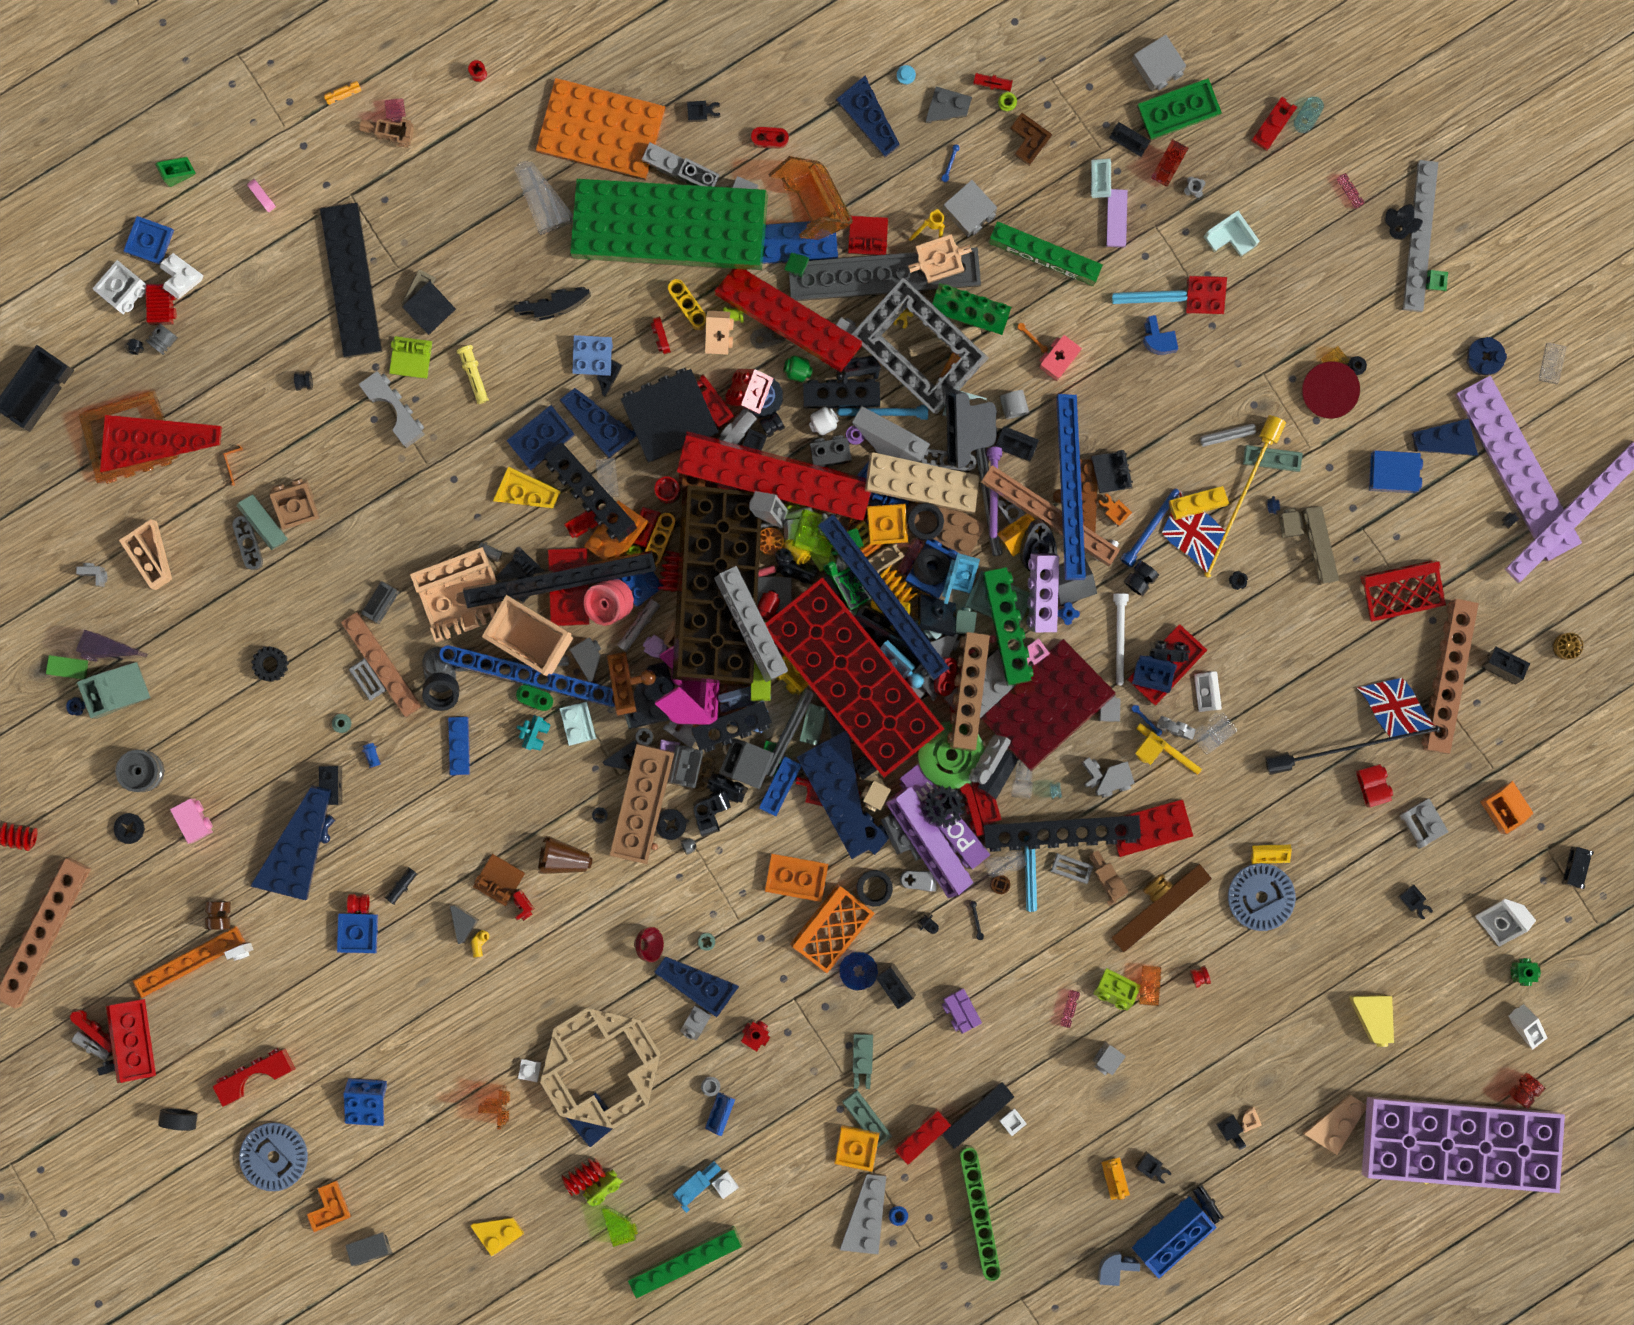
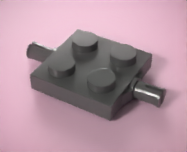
M892 812L889 816L881 819L896 854L911 851L915 861L921 859V856Z

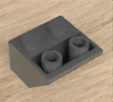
M733 738L734 742L729 747L719 773L760 789L774 753Z

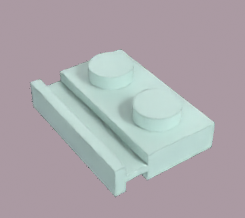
M587 702L560 708L569 746L597 739Z

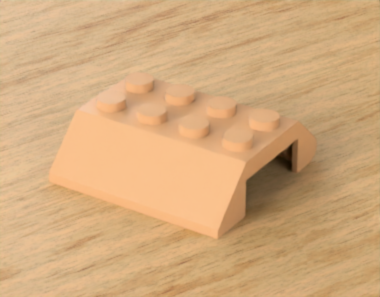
M483 547L410 574L416 592L419 593L432 627L430 630L436 643L444 640L443 633L446 639L451 638L449 628L454 626L455 632L459 635L462 634L461 626L464 632L480 627L478 619H480L482 625H486L485 614L490 613L491 618H493L502 603L501 601L467 608L463 588L497 581Z

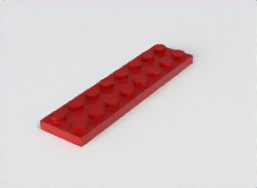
M732 269L715 290V295L839 372L845 368L862 346L863 341L745 269Z

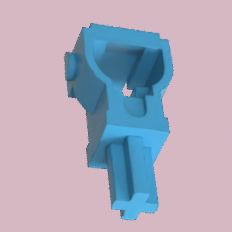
M715 1161L702 1172L698 1170L672 1194L686 1213L690 1210L687 1205L711 1184L709 1180L721 1170Z

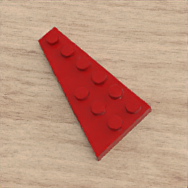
M105 415L100 472L220 446L222 426Z

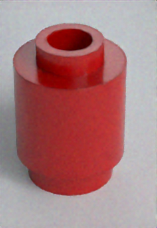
M772 591L763 593L757 606L762 619L765 621H769L774 617L781 601L778 598L779 595Z

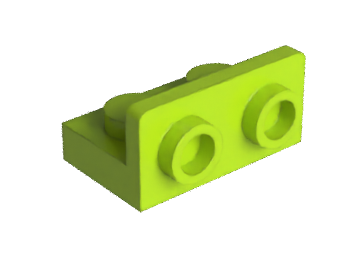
M1106 968L1093 994L1102 1001L1114 1004L1120 1010L1128 1011L1133 1006L1141 985Z

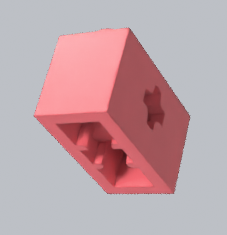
M1065 335L1061 339L1057 337L1051 345L1053 347L1049 354L1045 352L1039 360L1041 362L1039 368L1056 381L1059 380L1082 349ZM1061 353L1063 356L1057 361L1055 359L1056 355Z

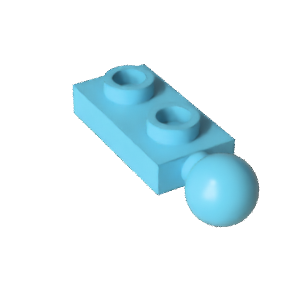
M887 640L881 646V651L904 679L908 678L911 687L920 688L924 683L923 676L919 673H913L912 671L915 666Z

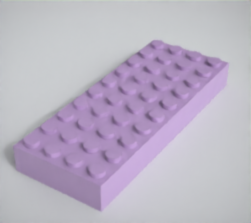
M1367 1097L1362 1175L1373 1179L1560 1193L1565 1115L1552 1111Z

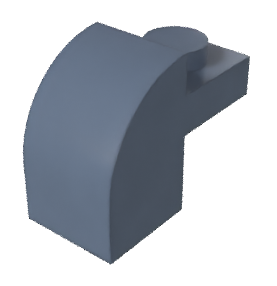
M1119 1251L1107 1254L1099 1264V1284L1120 1286V1270L1140 1272L1139 1261L1135 1260V1257L1125 1256L1124 1259H1121Z

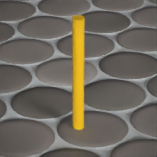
M1141 723L1136 727V730L1145 736L1151 731ZM1166 742L1163 750L1198 775L1201 772L1202 768Z

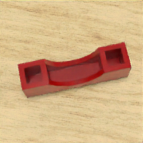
M277 1048L269 1052L270 1057L264 1060L262 1057L255 1059L251 1062L252 1066L247 1069L242 1066L234 1070L235 1075L229 1078L225 1075L217 1079L218 1084L212 1087L222 1107L244 1096V1086L251 1075L264 1073L276 1080L295 1070L296 1068L286 1048L281 1051Z

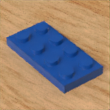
M835 219L766 225L763 264L786 263L791 252L807 256L809 261L837 259Z

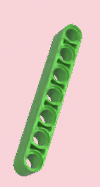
M966 1145L961 1148L959 1156L981 1268L984 1277L988 1281H995L1000 1277L1001 1271L979 1158L975 1148ZM968 1150L974 1153L973 1158L970 1160L963 1158L964 1153ZM976 1170L978 1175L974 1179H969L967 1177L968 1172ZM974 1189H979L981 1191V1196L979 1198H973L971 1196V1192ZM982 1208L985 1210V1214L983 1217H976L975 1211ZM987 1228L989 1233L987 1236L982 1237L978 1234L979 1230ZM986 1247L993 1249L992 1254L989 1256L982 1254L983 1249ZM990 1266L996 1268V1273L993 1275L986 1273L987 1268Z

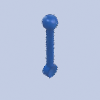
M957 144L952 147L953 152L945 174L942 176L943 182H948L949 180L948 175L956 152L960 149Z
M1138 705L1132 706V711L1134 713H1138V715L1155 731V734L1160 736L1162 734V730L1157 728L1139 710L1140 708Z

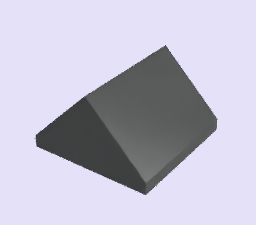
M1086 559L1085 580H1065L1064 565L1059 566L1058 599L1061 606H1064L1067 602L1072 603L1097 594L1094 576Z

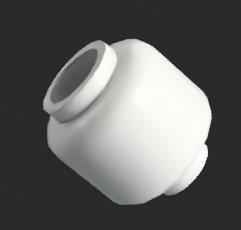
M823 407L811 414L809 426L814 433L818 432L823 436L834 430L839 420L833 409Z

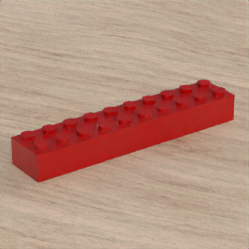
M688 431L686 432L677 467L678 473L754 493L757 491L775 494L781 500L862 521L871 492L865 491L867 478Z

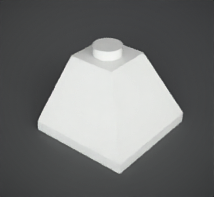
M1507 899L1498 902L1475 916L1499 947L1528 932L1536 921L1524 905Z

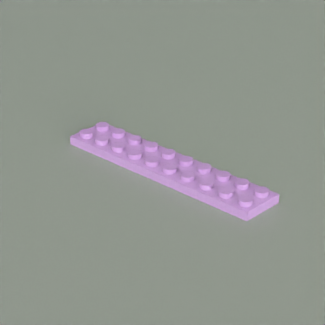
M1489 376L1455 395L1535 539L1564 509L1492 377ZM1575 529L1545 557L1546 562L1582 543Z

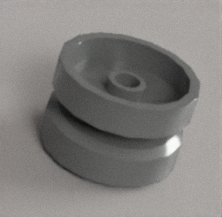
M132 750L121 756L117 762L115 772L117 780L123 788L132 792H148L160 785L164 778L165 769L162 760L153 752Z

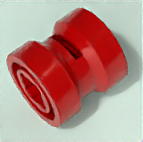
M348 894V913H355L356 911L361 913L369 912V894H362L361 896Z

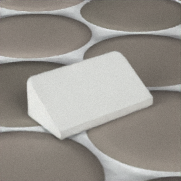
M1217 672L1194 674L1199 712L1221 710Z

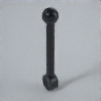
M971 901L969 905L973 910L977 928L976 937L978 940H983L984 934L981 933L976 910L977 903L976 901Z

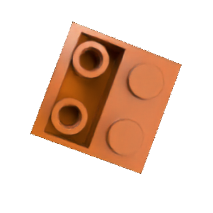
M1513 781L1480 801L1500 834H1508L1534 814Z

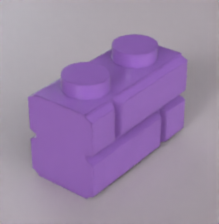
M964 988L943 998L945 1003L942 1006L946 1014L951 1013L954 1019L951 1023L955 1031L960 1030L961 1034L982 1023Z

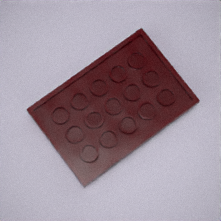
M1064 639L1049 651L1050 654L1032 667L1034 676L1031 677L1030 682L1016 684L981 717V720L996 735L1007 737L1011 743L1008 748L1030 771H1033L1116 695V692Z

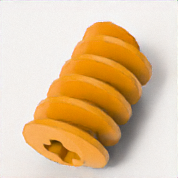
M891 566L880 574L881 578L900 602L908 603L917 593L910 594L912 587L905 589L907 582L900 583L902 576L895 577L897 570L890 572Z

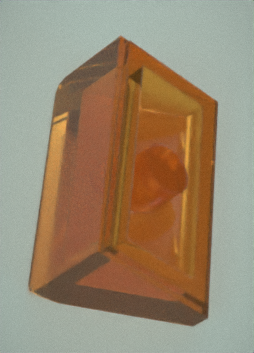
M1142 966L1140 1005L1159 1006L1161 967Z

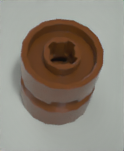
M205 902V913L208 916L205 918L204 929H230L228 914L231 912V902Z

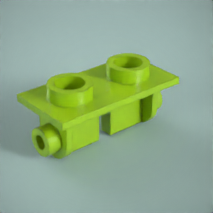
M613 1169L611 1171L608 1170L604 1178H599L602 1184L600 1187L594 1182L592 1186L585 1190L583 1196L587 1200V1204L593 1207L600 1205L609 1193L619 1189L620 1184L624 1181L616 1177L617 1173Z

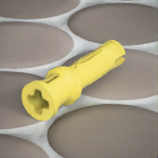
M465 346L456 350V352L460 355L463 364L462 369L467 372L477 404H482L489 401L477 369L479 363L473 355V346Z

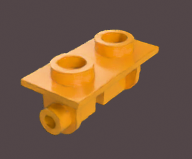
M1120 1157L1101 1162L1111 1200L1125 1199V1196H1129L1130 1193Z

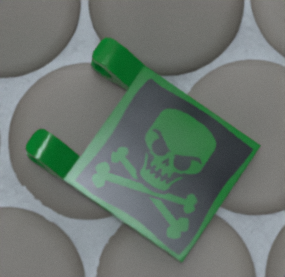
M833 561L823 566L824 571L831 577L849 611L872 599L849 568L838 573L837 566Z

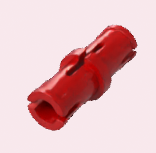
M976 73L973 85L990 87V90L995 88L1011 92L1013 80L996 77L997 75L989 76Z

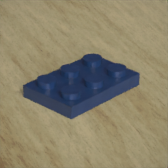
M550 405L506 441L530 471H532L545 460L544 456L560 442L563 444L567 443L575 434L552 405Z

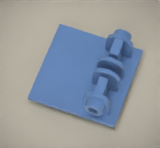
M574 335L573 374L611 376L612 337Z

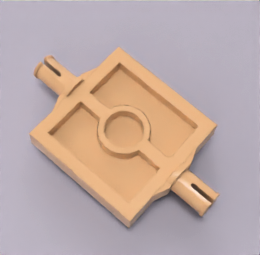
M951 234L916 246L918 262L908 265L910 273L921 269L929 284L964 272L961 255L970 253L972 250L970 245L958 248Z

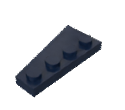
M865 75L839 96L836 101L883 157L886 158L900 144Z

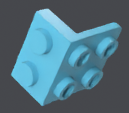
M960 553L957 554L956 560L952 559L942 597H945V604H948L952 589L971 593L980 559Z

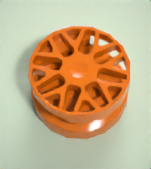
M766 528L761 531L760 551L762 553L772 556L775 555L777 550L783 548L784 540L780 531L775 528Z

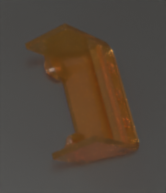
M789 156L768 174L771 178L782 179L783 187L789 192L797 193L811 220L807 224V228L799 234L800 238L820 240L852 224V217L828 170L821 162Z

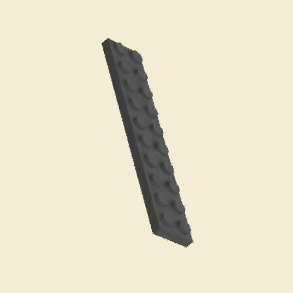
M978 247L971 248L972 252L961 255L964 272L929 284L921 269L911 273L908 269V265L918 262L917 252L808 261L802 277L789 272L791 298L796 301L889 294L902 278L906 279L918 291L937 290L939 283L950 285L953 288L980 287Z

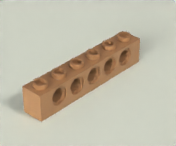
M966 632L960 638L959 648H962L961 656L959 655L957 659V667L960 668L959 675L956 674L955 677L957 692L956 694L954 693L952 705H955L954 713H951L950 724L953 725L952 732H949L947 740L950 743L951 749L976 750L990 635ZM969 649H974L976 651V658H971L969 656ZM967 668L974 670V677L967 676ZM965 687L971 688L972 695L970 697L964 694ZM962 706L969 708L970 713L968 716L962 714ZM960 725L967 727L966 735L959 732Z

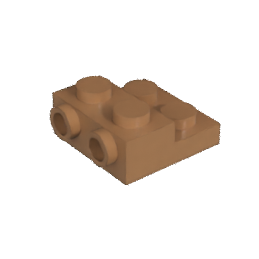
M297 478L291 481V485L284 487V484H278L272 487L273 490L270 491L269 495L282 530L319 519L320 516L313 500L314 496L308 480L303 481L302 478Z

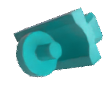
M536 715L533 716L531 723L525 720L523 727L517 725L516 729L521 730L518 738L524 739L521 747L530 751L531 749L541 751L544 741L537 739L536 736L538 731L547 734L551 725Z

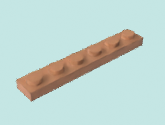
M356 612L342 621V625L403 715L408 717L422 707L360 614Z

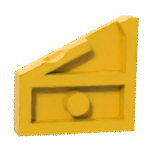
M514 1217L473 1223L471 1225V1228L491 1257L524 1234Z

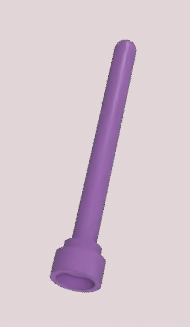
M987 448V457L991 461V466L993 465L998 468V461L1002 457V448ZM990 489V537L996 538L998 493Z

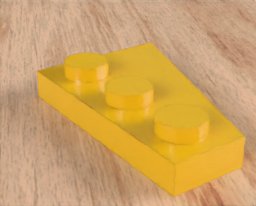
M508 467L493 501L554 508L561 490L512 467Z

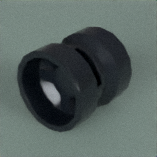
M777 412L771 414L770 418H764L759 421L768 438L773 436L774 432L785 429Z

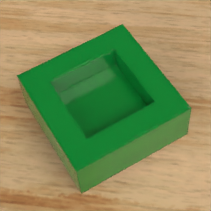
M1428 270L1426 290L1447 291L1448 272Z

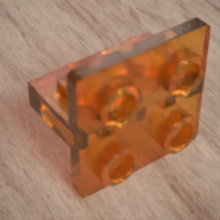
M507 1086L499 1089L498 1098H486V1100L478 1105V1113L498 1114V1130H501L509 1122V1111H506V1105L510 1102V1091H507Z

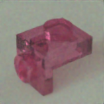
M402 98L385 100L387 120L391 119V122H400L402 118H406L404 100Z

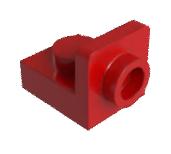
M519 890L513 895L515 898L513 901L519 909L522 908L524 911L516 916L515 919L517 921L520 919L525 921L533 915L531 911L535 908L524 892Z

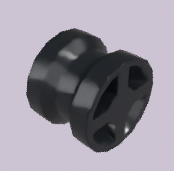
M306 371L305 373L294 372L296 391H301L303 388L313 389L311 371Z

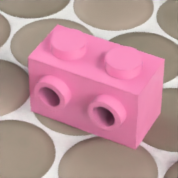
M191 798L170 809L188 844L194 843L213 833L211 830L213 825L208 817L205 818L202 812L204 808L199 800L196 801V799Z

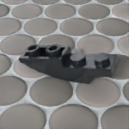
M586 287L574 288V291L559 289L555 291L556 293H551L552 301H549V299H539L537 303L520 301L518 302L519 305H514V311L516 316L534 314L536 322L548 320L576 309L591 297V292Z

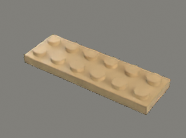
M872 452L869 457L865 491L919 503H929L938 507L973 514L976 509L980 476Z

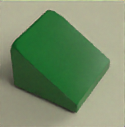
M791 252L784 270L802 277L809 257Z

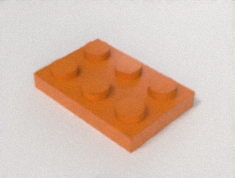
M619 500L617 504L635 522L637 529L619 543L616 538L612 540L605 532L608 529L604 525L598 526L584 546L602 560L624 556L648 524L646 519ZM611 518L609 523H615L618 518Z
M771 854L765 892L822 902L828 864Z

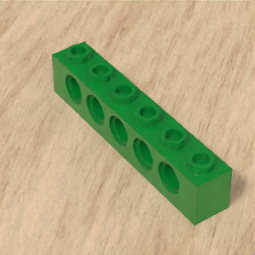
M1007 567L986 571L983 573L1006 684L1011 686L1030 682L1031 677L1034 675L1032 666H1028L1027 658H1029L1028 647H1024L1023 644L1025 632L1019 625L1021 614L1020 610L1015 607V602L1017 601L1016 592L1011 589L1010 583H1013L1011 571L1008 572ZM996 585H1004L1006 588L1005 593L999 594L996 591ZM1007 603L1010 607L1009 612H1002L1000 604ZM1011 622L1014 625L1013 631H1006L1004 623ZM1010 640L1017 642V650L1009 649L1008 642ZM1014 659H1019L1022 662L1020 669H1015L1012 666Z

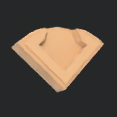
M1254 1107L1249 1108L1243 1115L1241 1126L1244 1133L1262 1125Z

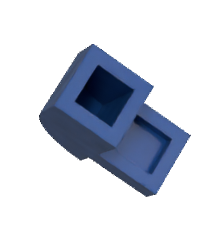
M1156 315L1148 316L1144 323V329L1146 334L1149 333V336L1143 338L1144 346L1156 355L1176 353L1178 351L1175 331L1160 333Z

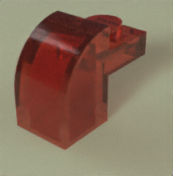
M1172 139L1151 179L1168 187L1189 148Z

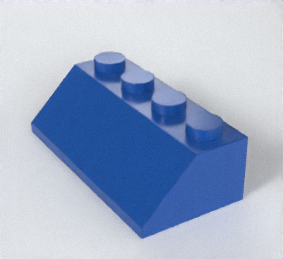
M1189 1196L1181 1201L1179 1206L1172 1212L1168 1213L1161 1222L1153 1226L1144 1237L1137 1240L1131 1248L1159 1279L1217 1227Z

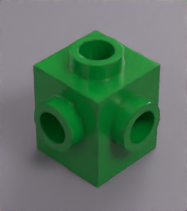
M1519 958V962H1512L1510 972L1514 982L1520 983V986H1532V982H1538L1541 970L1537 962H1532L1531 958Z

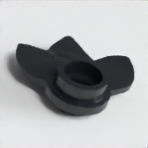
M1412 204L1404 205L1398 211L1392 208L1387 210L1385 222L1390 227L1389 232L1392 238L1402 240L1408 234L1415 233L1421 228L1423 220L1414 218L1415 210ZM1397 228H1402V231L1396 232Z

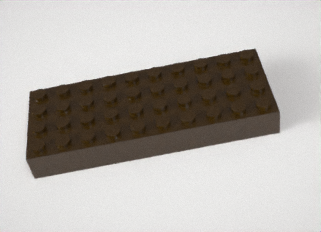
M687 485L683 489L673 680L748 686L753 683L754 658L714 578L720 573L737 566L757 607L761 519L756 517L749 509V503L754 496V492Z

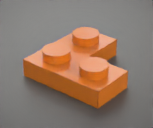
M337 1180L318 1188L324 1207L307 1214L313 1232L351 1217Z

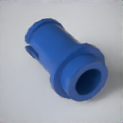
M374 743L362 746V752L365 753L369 768L381 765L375 749L377 746H374Z

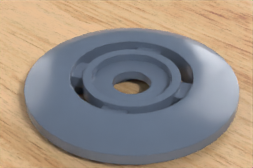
M1253 864L1243 868L1235 875L1229 886L1228 903L1232 914L1238 922L1253 930L1268 931L1279 927L1287 921L1295 906L1296 896L1292 881L1285 872L1270 864ZM1271 882H1273L1277 886L1280 893V899L1277 898V893L1274 887L1270 885ZM1260 891H1264L1267 894V900L1264 903H1259L1256 900V894ZM1243 896H1246V902L1252 909V913L1247 910L1243 902Z
M266 1123L255 1128L246 1136L240 1149L239 1161L244 1176L251 1184L266 1191H280L292 1186L301 1178L307 1166L308 1152L302 1136L295 1129L282 1123ZM268 1138L270 1142L264 1144L259 1152H256L259 1144ZM271 1151L278 1152L280 1156L276 1163H272L268 1159V1154ZM290 1161L292 1163L290 1168L285 1173L278 1175V1172L283 1170Z

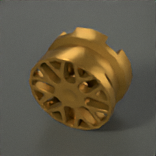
M1575 633L1561 634L1553 642L1555 655L1564 660L1579 657L1584 648L1581 637Z
M1163 873L1155 877L1142 890L1150 896L1149 899L1152 902L1157 901L1173 886L1170 881L1167 882L1164 879Z

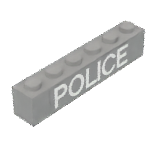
M737 566L717 575L714 579L765 682L788 672Z

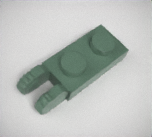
M854 1034V1089L859 1087V1073L866 1074L865 1087L870 1089L873 1062V1034Z

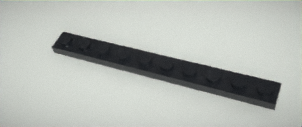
M652 551L466 587L463 588V594L467 608L501 602L506 595L517 599L656 571Z

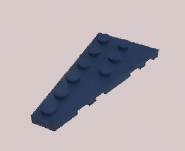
M844 731L798 756L797 759L851 859H854L869 851L849 734L847 731Z
M313 785L310 787L251 884V887L305 901L308 899L331 790Z

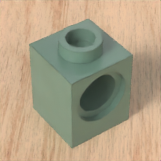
M961 607V610H957L956 634L974 633L977 612H972V608Z

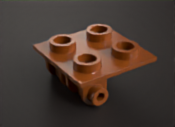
M492 854L481 874L476 878L473 887L506 906L524 877L525 872Z

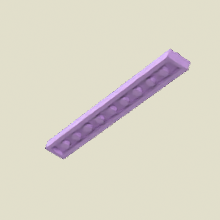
M1634 441L1505 568L1517 583L1521 582L1634 470Z

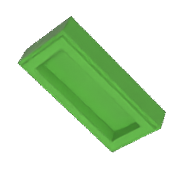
M49 655L46 674L84 680L86 679L89 661Z

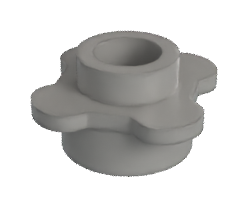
M1189 177L1187 179V187L1184 189L1185 194L1195 195L1196 198H1200L1203 195L1202 189L1205 186V181Z

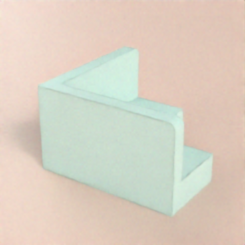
M1236 211L1211 228L1203 236L1214 252L1230 242L1240 257L1256 247L1260 242L1239 211Z

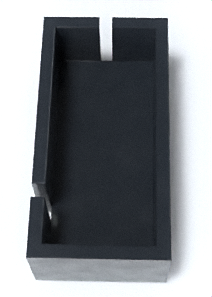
M36 345L0 395V413L24 430L31 432L61 390L60 383L65 384L74 372V369L44 348Z

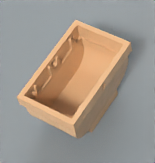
M507 595L482 635L484 639L546 676L553 674L573 640L571 633Z

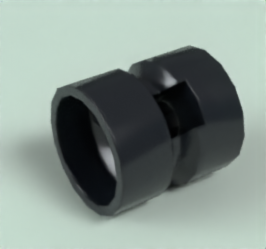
M1140 560L1133 569L1134 573H1130L1123 582L1133 592L1143 597L1149 590V584H1153L1160 575L1151 566Z

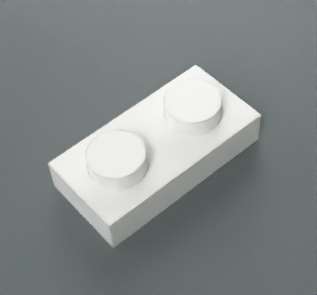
M251 943L224 953L227 960L233 958L236 961L250 956L248 952L254 949Z

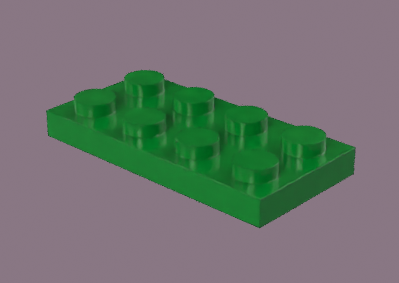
M1209 78L1137 105L1150 141L1222 114Z

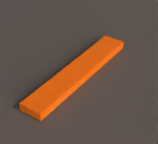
M236 926L137 978L133 983L140 997L144 998L225 955L224 952L246 944Z

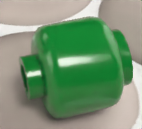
M796 355L787 358L783 367V373L786 374V378L798 382H804L807 377L810 378L813 370L808 359Z

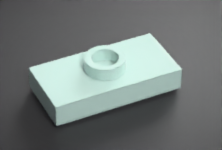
M1111 159L1091 160L1092 198L1111 197Z

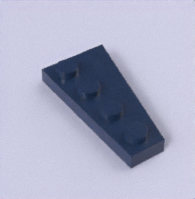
M576 388L560 399L563 406L608 459L637 437L634 431L627 428L621 421L616 420L606 410L597 406L594 401Z
M667 956L654 972L716 1018L739 988L737 984Z

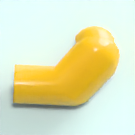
M485 930L477 932L471 940L473 958L483 956L481 946L490 937L489 933Z

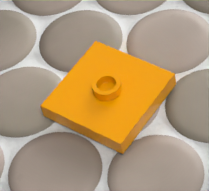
M906 504L867 506L870 545L908 542Z
M842 1125L834 1164L872 1172L880 1133Z

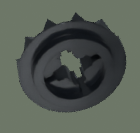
M668 809L659 814L656 830L662 838L675 840L683 835L686 829V819L681 812ZM677 818L674 825L678 830L670 828L666 832L668 824L664 819L672 821Z
M126 813L118 817L113 828L116 838L125 844L138 842L143 837L145 831L144 821L138 815ZM133 823L132 828L135 832L126 834L127 828L124 825H131Z

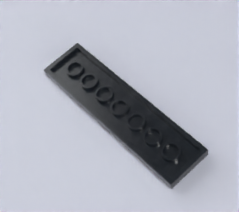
M351 203L321 208L320 213L344 358L381 353V339L359 204Z

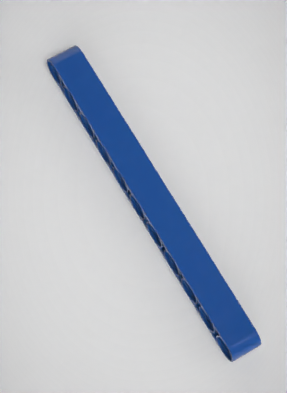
M447 645L440 650L441 660L452 666L615 708V704L612 702L613 689L610 687L556 673L548 674L547 683L541 685L537 682V678L542 673L530 666ZM446 650L454 652L452 659H444L443 654ZM465 655H471L473 661L471 664L465 665L462 663V658ZM483 660L491 661L492 666L490 669L484 670L481 668ZM502 665H508L511 668L508 674L503 675L500 673L499 670ZM521 670H527L529 677L522 680L518 677V673ZM560 679L565 680L567 683L566 688L562 690L556 687V682ZM578 684H582L586 689L581 695L574 691L575 686ZM596 689L604 692L602 699L594 698L593 692Z

